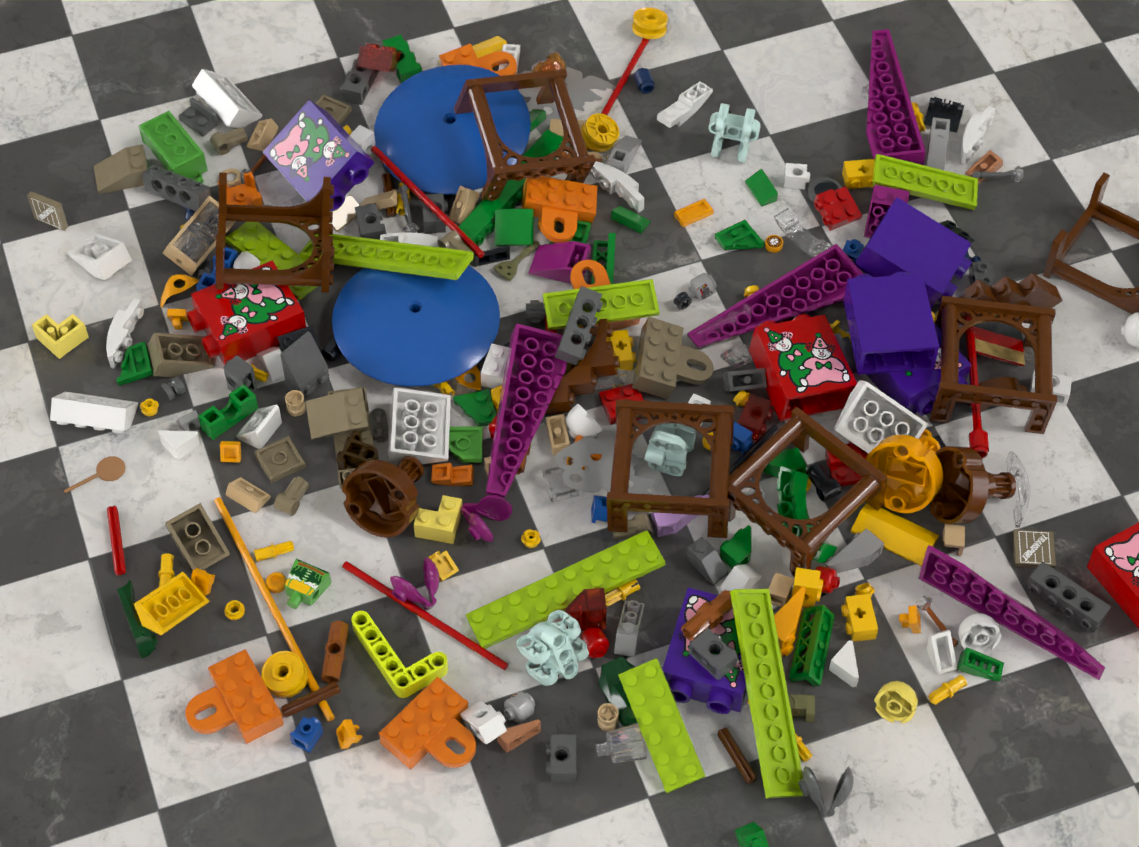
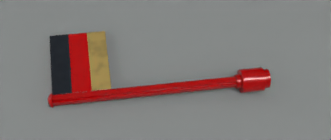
M964 316L966 321L972 320L971 317ZM982 322L966 330L968 362L971 364L969 371L970 385L979 386L976 354L1021 367L1025 365L1022 333L1016 328L1000 322ZM971 403L973 431L968 435L969 448L974 449L981 458H985L989 452L988 433L982 430L980 404Z

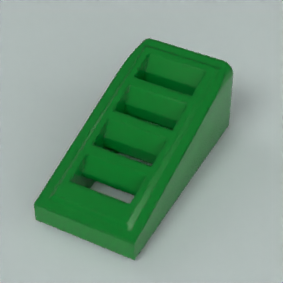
M966 647L960 654L957 670L999 682L1004 662ZM992 666H995L994 673L991 672Z

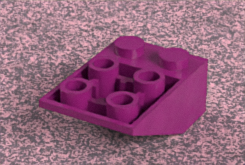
M874 185L864 237L871 238L896 197L908 203L910 191Z
M575 241L539 245L528 274L571 284L570 275L572 268L580 261L591 259V245ZM586 270L582 271L583 277L585 276Z

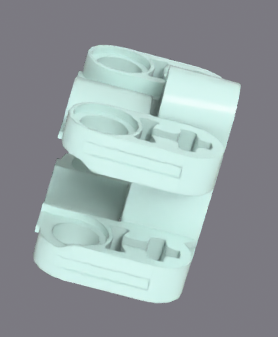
M721 103L719 112L711 115L708 126L709 131L715 134L711 156H720L724 138L740 141L737 160L738 162L745 163L749 142L755 141L758 138L761 127L760 122L754 119L755 109L747 108L745 116L728 113L729 104Z
M676 423L657 425L651 435L645 454V461H648V466L655 471L677 477L682 476L684 469H686L687 452L694 449L696 430Z
M554 611L548 616V621L535 625L528 635H523L517 640L516 644L520 653L529 659L526 663L528 674L542 685L549 686L554 684L558 680V674L565 679L574 678L578 672L577 661L588 657L589 652L586 643L578 638L581 629L576 619L564 611ZM562 618L561 621L554 623L556 619ZM525 643H531L527 647H522ZM540 664L539 667L531 669L532 666Z

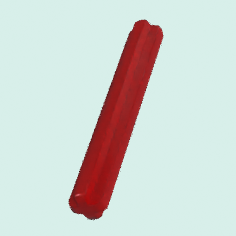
M109 506L107 508L113 564L115 574L119 576L126 573L117 506Z

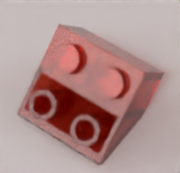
M366 43L365 46H360L357 67L394 72L401 52L396 51V47L382 46L380 48L379 44Z
M604 588L584 589L565 608V613L578 621L581 631H585L588 628L606 629L607 607Z

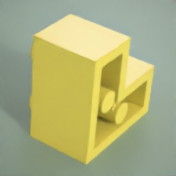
M46 314L32 324L36 338L59 359L89 338L85 324L74 314L59 324Z
M443 495L438 512L419 508L414 522L415 537L454 544L462 516V499Z

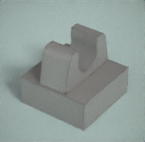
M196 410L178 418L176 421L184 431H190V424L195 425L196 429L200 428Z

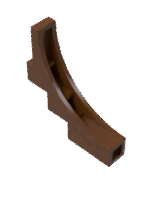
M1031 273L1019 283L1005 276L992 286L978 279L964 289L965 295L961 297L1053 308L1063 301L1056 286L1034 273Z
M599 319L598 332L593 345L583 360L570 372L562 376L544 415L569 412L572 409V404H575V395L595 393V386L598 385L597 377L617 375V367H620V358L616 356L611 341L613 327L609 326L607 319Z

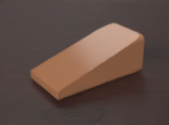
M989 150L965 174L971 177L975 171L996 172L1003 166V160ZM978 178V184H979L980 182H982L983 180H985L986 178H984V179Z
M538 719L507 728L505 733L497 737V741L503 750L508 753L540 733L541 722Z

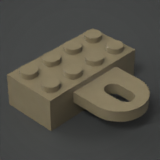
M648 317L641 329L632 388L668 399L675 389L676 379L695 385L707 382L713 373V363L702 351L681 345L684 327ZM687 363L698 365L704 371L693 369Z

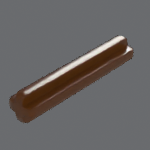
M390 173L382 174L384 193L393 190ZM395 206L386 208V215L388 217L396 216Z
M337 682L328 684L281 707L282 713L285 717L296 714L341 692Z
M728 728L720 729L717 736L744 780L748 784L754 782L757 775Z

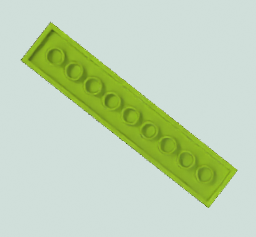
M339 234L329 235L333 236V246H335L334 264L458 280L474 258L471 251ZM311 239L300 251L301 259L307 260L311 256L313 251Z
M648 530L465 615L480 646L487 649L534 627L540 622L547 621L548 616L554 611L561 610L566 612L666 565L665 560Z
M733 589L730 591L766 799L804 796L798 784V781L803 779L769 589Z

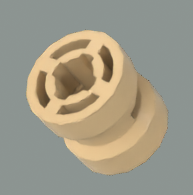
M292 390L286 394L285 403L288 414L295 417L302 415L306 410L302 392Z
M605 703L599 707L597 722L600 729L612 731L617 727L619 713L615 705Z

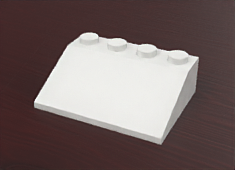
M859 380L848 397L834 431L869 454L883 439L889 436L908 435L919 439L928 423L867 381Z
M394 387L390 400L387 462L397 465L405 456L415 457L421 464L448 461L451 395Z

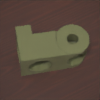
M788 695L792 716L805 717V722H814L815 695Z

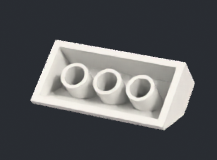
M202 69L192 84L197 95L206 101L205 103L216 112L218 117L222 118L224 124L229 128L245 127L263 116L226 75Z
M63 392L52 397L50 420L57 421V424L60 425L72 423L75 424V427L80 428L93 426L95 430H105L106 428L112 429L114 433H124V431L131 428L138 408V402Z

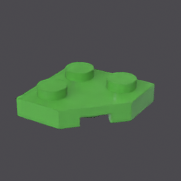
M483 426L449 427V451L462 463H482Z

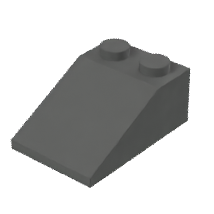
M309 331L280 354L286 387L290 391L297 390L302 392L304 398L307 395H311L314 389L320 384L325 383L329 378L328 366Z

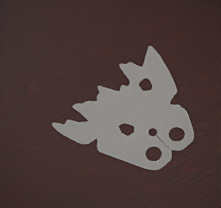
M539 61L532 66L531 71L520 73L539 72L538 68L543 65L547 66L549 71L566 69L568 74L565 79L568 85L567 90L573 108L584 111L585 101L592 102L602 99V97L596 95L590 89H600L606 91V88L615 89L614 85L595 76L582 78L583 74L581 71L549 61ZM541 87L519 89V92L524 97H531L527 103L529 112L533 109L544 110V107L548 106L553 109V112L546 114V119L536 127L542 135L549 129L550 119H560L555 101L554 103L537 105L536 97Z
M616 424L603 428V431L597 433L598 439L586 436L555 455L554 459L557 466L565 470L562 473V478L568 487L589 493L599 492L602 488L610 492ZM601 454L602 458L594 461L590 455ZM632 454L629 479L633 482L634 487H629L628 493L651 494L646 489L655 486L654 482L657 479L633 475L636 471L632 467L644 460L643 458L636 457L635 454ZM569 456L573 458L574 463L566 465L562 462V458ZM582 466H587L588 470L584 471ZM572 474H577L581 477L582 481L580 483H573L569 477Z

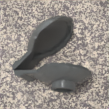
M805 766L802 775L803 779L798 781L804 797L810 796L812 801L819 806L820 815L824 818H829L835 814V807H839L847 800L853 788V774L851 769L847 767L839 779L833 801L827 813L820 785L811 768Z

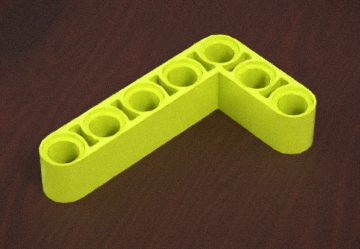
M357 611L352 615L351 621L355 635L398 697H409L428 686L437 676L442 678L448 673V659L443 652H434L405 668L369 614L365 611ZM437 663L443 664L441 666H435V664ZM390 668H396L394 671H389ZM420 673L425 674L424 676H417ZM402 683H406V684H407V685L404 686V687L399 686V685L402 684Z

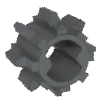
M530 300V303H526V319L531 320L532 323H538L540 320L545 319L544 303H539V300Z

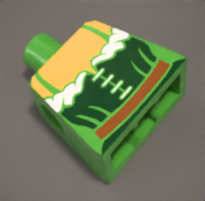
M296 558L285 583L286 595L290 597L287 605L293 609H297L301 602L313 605L330 586V573Z

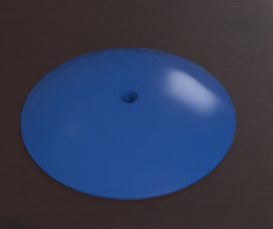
M446 65L431 68L410 77L396 87L382 104L374 125L375 146L423 192L451 195L457 194L460 186L471 190L483 188L487 181V163L474 113L456 114L454 107L466 80L500 75L471 65ZM518 90L485 93L500 139L509 149L522 155L529 141L531 129L530 114L523 96ZM511 157L507 160L508 165H515L517 160ZM383 163V165H384L385 168L390 172V174H392L397 180L401 181V180Z
M469 265L458 280L363 268L341 290L332 316L335 341L350 364L375 380L406 387L439 384L456 378L470 370L488 353L491 344L496 339L500 324L499 304L492 287L478 271Z

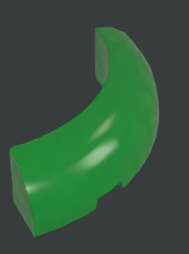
M780 467L777 481V491H779L778 514L796 520L810 519L806 506V489L809 475L786 467ZM782 523V525H784L788 529V525L786 523ZM796 525L792 528V533L798 537L802 535L803 530L800 526ZM807 525L808 532L810 531L809 528L813 527L812 525ZM825 540L812 560L825 563L834 555L837 547Z

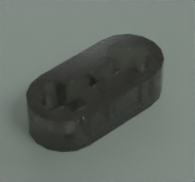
M381 408L373 409L369 415L373 441L384 443L388 440L387 415ZM376 416H380L381 422H377ZM378 429H382L381 436H378Z

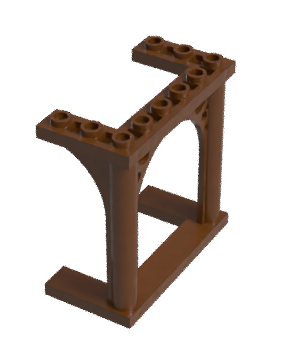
M566 69L468 79L465 81L454 110L456 114L473 112L487 163V181L480 194L482 200L493 201L498 199L508 180L520 181L524 178L536 179L540 176L548 175L552 177L565 173L568 174L565 180L584 183L596 159L594 155H589L565 83L568 75ZM541 87L536 97L537 105L554 103L555 101L562 122L564 134L560 147L552 154L540 158L525 157L509 149L502 142L496 131L485 93ZM561 151L568 152L572 158L563 157ZM513 157L517 160V164L508 165L507 160Z
M219 172L216 289H223L224 284L321 287V292L329 293V285H333V274H330V272H334L333 258L335 253L333 236H329L333 235V224H329L333 223V212H330V209H333L334 198H330V195H334V184H331V177H323L320 191L311 200L300 205L285 207L227 204V173ZM226 221L284 223L295 226L304 231L313 243L312 254L299 266L284 270L224 268ZM311 225L319 226L315 230L308 229V227Z
M1103 172L1095 183L1088 208L1069 234L1061 230L1053 240L1043 276L1049 279L1053 274L1130 314L1139 312V294L1136 295L1139 292V287H1114L1062 262L1093 218L1139 240L1138 220L1101 203L1110 178L1109 174Z
M942 296L934 320V324L941 330V377L930 411L929 421L949 423L955 402L959 401L1031 410L1025 424V432L1044 434L1057 403V395H1053L1052 323L1056 315V309ZM961 316L971 317L972 320L966 321ZM982 322L1004 323L1025 335L1024 346L1033 347L1035 393L958 384L959 340L962 334L971 326ZM1022 323L1030 324L1029 328L1023 327Z
M616 400V434L610 492H607L608 531L628 532V511L705 515L708 516L707 537L727 538L730 446H733L735 406L709 405L705 403L689 404L686 402L670 403L667 401L652 402L648 400ZM636 419H647L648 423L642 425ZM702 422L712 423L708 428L700 426ZM667 423L686 425L702 434L707 440L712 453L709 498L628 493L632 449L637 439L648 429Z
M796 407L791 412V419L729 476L727 497L729 499L728 521L731 522L735 518L736 510L742 511L752 523H757L764 533L773 536L780 546L791 551L789 571L795 577L796 567L811 569V561L825 540L864 501L877 511L883 506L888 476ZM810 437L862 477L827 512L818 517L805 520L786 518L773 511L765 503L759 487L763 470L790 443L804 453L809 449ZM751 478L755 480L754 483L750 482ZM744 488H752L755 490V493L752 495H745L743 492H741V490ZM756 499L759 503L756 504L753 500ZM782 523H786L788 525V529L784 525H782ZM796 525L800 526L803 530L802 535L798 537L792 533V528ZM807 525H812L813 527L809 528L810 531L808 532Z

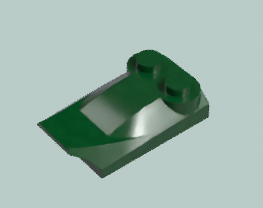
M129 580L125 586L118 588L117 592L142 659L149 656L156 649L155 645L158 644L155 632L141 624L134 606L135 590L132 581Z
M619 657L601 666L598 685L608 703L617 707L619 713L618 721L624 729L638 726V722L618 674L635 668V666L624 657ZM637 728L626 729L624 731L627 734H631L637 731Z

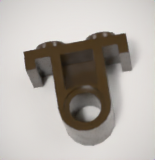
M354 430L351 436L346 438L342 452L340 451L337 454L338 470H346L347 465L357 468L363 462L379 460L377 448L362 442L361 433Z

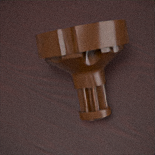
M947 446L935 452L942 466L943 482L940 491L930 502V512L938 521L945 524H968L980 516L987 499L991 497L1010 499L1014 496L1016 491L1015 477L1009 472H1000L999 474L987 472L982 463L981 456L974 449Z
M405 456L398 462L397 466L383 460H369L360 464L347 476L342 486V492L346 495V500L343 504L350 518L361 529L374 536L388 538L402 533L414 521L419 512V506L416 504L418 492L413 482L420 480L424 474L421 462L415 457Z

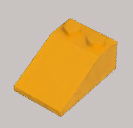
M804 587L774 615L781 658L784 655L787 657L794 649L793 643L796 638L795 635L806 592Z

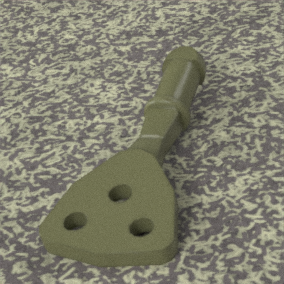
M533 241V245L524 248L512 261H505L495 265L494 270L500 277L511 281L517 274L519 263L540 245L539 241Z

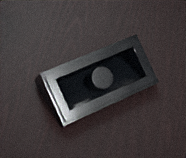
M505 246L483 251L485 254L482 258H479L475 253L473 254V261L476 267L509 260L510 247Z

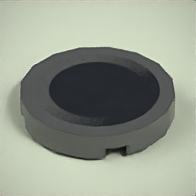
M819 177L809 184L807 196L814 204V199L818 194L831 189L835 191L842 188V186L832 178Z

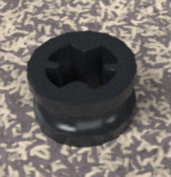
M681 292L674 298L673 302L679 310H684L692 303V299L686 292Z

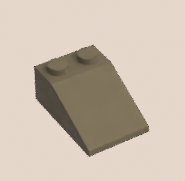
M143 144L126 147L94 165L98 194L144 186L143 172L148 169Z
M154 333L147 345L153 375L175 377L213 368V358H209L202 343V338L206 336Z
M362 389L339 392L305 401L311 439L352 433L354 430L357 432L369 430Z
M201 503L165 522V527L192 571L196 568L204 570L230 555Z

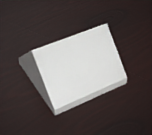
M272 405L257 409L236 437L257 449L263 448L282 423L279 407Z

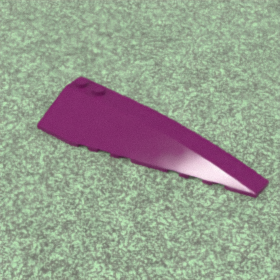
M890 30L872 31L866 136L873 160L876 154L924 165L926 151Z
M835 244L688 332L687 336L697 348L752 331L765 321L779 322L839 302L844 299L847 279H852L863 273L844 251Z
M517 323L514 327L510 339L486 486V493L501 497L506 496L564 375L567 362L555 358L562 338L560 334Z
M930 545L927 547L918 579L978 613L992 617L996 623L1100 680L1105 667L1060 629L1017 599L982 578L966 565Z

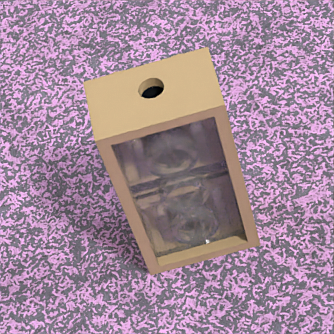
M209 195L163 251L165 256L191 276L216 247L219 203ZM226 221V233L236 221Z

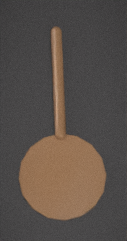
M116 456L102 459L97 465L96 474L65 489L64 493L97 477L104 481L118 480L125 472L124 461Z

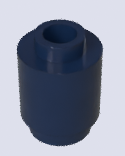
M637 69L634 73V79L638 89L644 94L652 92L655 83L649 69Z

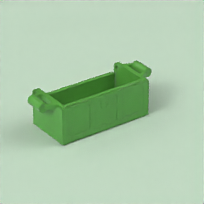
M170 111L138 125L142 142L150 148L166 170L204 183L202 174L208 171L204 152Z

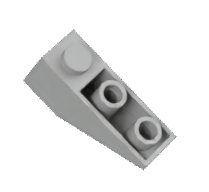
M933 117L926 166L944 170L950 119Z
M625 135L613 148L608 158V165L627 173L642 140Z
M865 529L862 533L858 532L848 545H843L835 557L831 556L826 561L825 566L835 569L837 573L868 566L882 554L884 543L868 529Z
M625 600L616 633L614 654L635 657L645 603Z

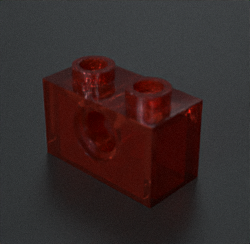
M750 394L738 424L753 432L752 439L757 441L760 435L765 433L767 428L765 423L767 420H771L774 410L771 409L772 401Z

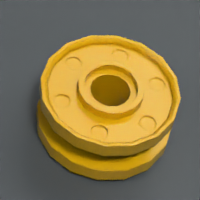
M645 7L634 12L632 31L636 35L646 39H657L666 34L668 16L664 11Z
M600 113L589 116L581 128L586 146L595 152L601 153L609 151L620 134L617 123L611 117Z
M279 651L271 655L264 662L261 678L266 687L275 696L289 698L299 694L306 686L308 669L301 658L294 652ZM285 672H288L286 676L282 677Z

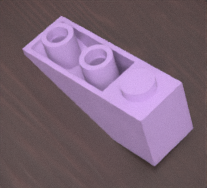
M709 494L704 496L698 495L695 497L709 498ZM651 512V519L657 537L677 533L698 516Z

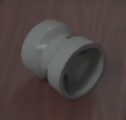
M177 376L172 378L169 383L160 385L162 394L169 402L174 400L175 396L186 393L182 381Z

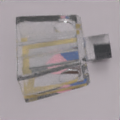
M638 723L608 731L606 733L607 742L596 744L598 757L610 755L613 763L647 759L644 739Z

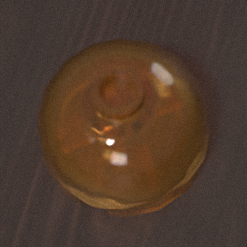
M555 52L546 57L548 60L540 61L532 72L566 69V62L558 52Z

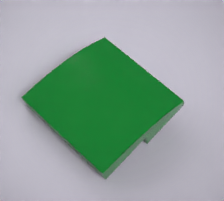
M534 209L496 210L495 246L533 245Z

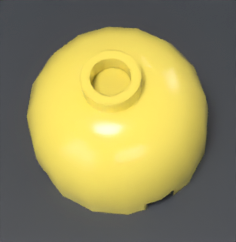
M891 681L881 687L874 702L877 705L876 711L885 720L894 723V720L906 723L913 718L917 710L918 699L911 686L904 682Z

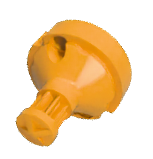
M893 435L883 439L868 454L865 460L888 476L884 495V505L886 508L900 513L917 512L926 507L938 494L943 482V470L935 454L940 449V445L935 438L926 435L919 437V439L908 435Z

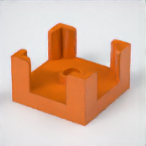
M252 172L243 174L244 184L230 188L227 186V204L263 205L260 191L258 192Z

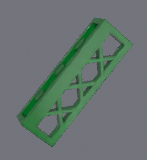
M608 233V241L594 240L593 260L598 262L602 259L607 263L603 267L607 272L610 284H613L616 233ZM597 247H608V250L601 253L597 250ZM593 275L591 279V285L595 283Z
M824 605L803 609L789 680L792 682L807 680L814 687L821 686L835 617ZM815 614V617L808 622L809 615ZM812 630L811 635L805 640V635ZM806 647H808L807 652L801 658V653L804 651ZM804 664L803 673L797 674L799 668Z

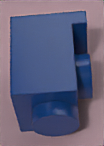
M856 239L846 240L843 251L849 258L854 259V264L863 251L864 244H861Z
M734 422L733 446L730 447L741 453L745 450L747 451L753 444V432Z
M594 495L591 506V523H596V520L607 522L606 496Z
M312 716L309 719L303 717L294 732L290 734L292 744L310 753L323 734L321 722Z

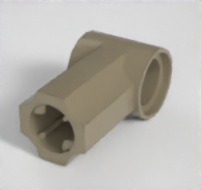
M243 127L227 133L216 132L210 137L211 144L220 155H225L231 150V147L248 141Z
M454 230L437 241L440 248L471 251L462 243L460 236Z
M299 476L294 477L285 492L279 493L276 497L274 508L288 515H295L299 508L300 500L309 488V483Z
M644 513L637 514L628 520V532H612L615 540L631 538L648 530L650 536L653 535L649 516Z

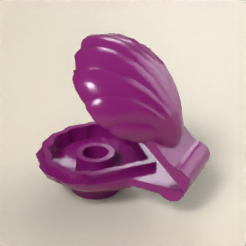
M487 495L480 499L478 503H464L461 511L466 521L470 524L468 530L475 540L483 539L487 542H493L494 537L490 529L479 516H485L496 521L507 520L512 514V506L501 496Z
M427 557L424 558L423 574L429 601L423 598L410 582L398 576L390 577L394 589L392 594L402 602L409 600L420 603L424 606L425 610L432 609L437 602L434 595L439 587V572L435 563Z

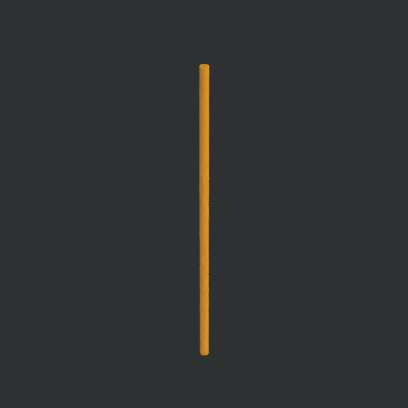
M221 497L216 498L214 503L291 652L298 655L308 669L307 683L311 691L320 689ZM327 701L319 702L318 704L328 722L332 721L335 717Z

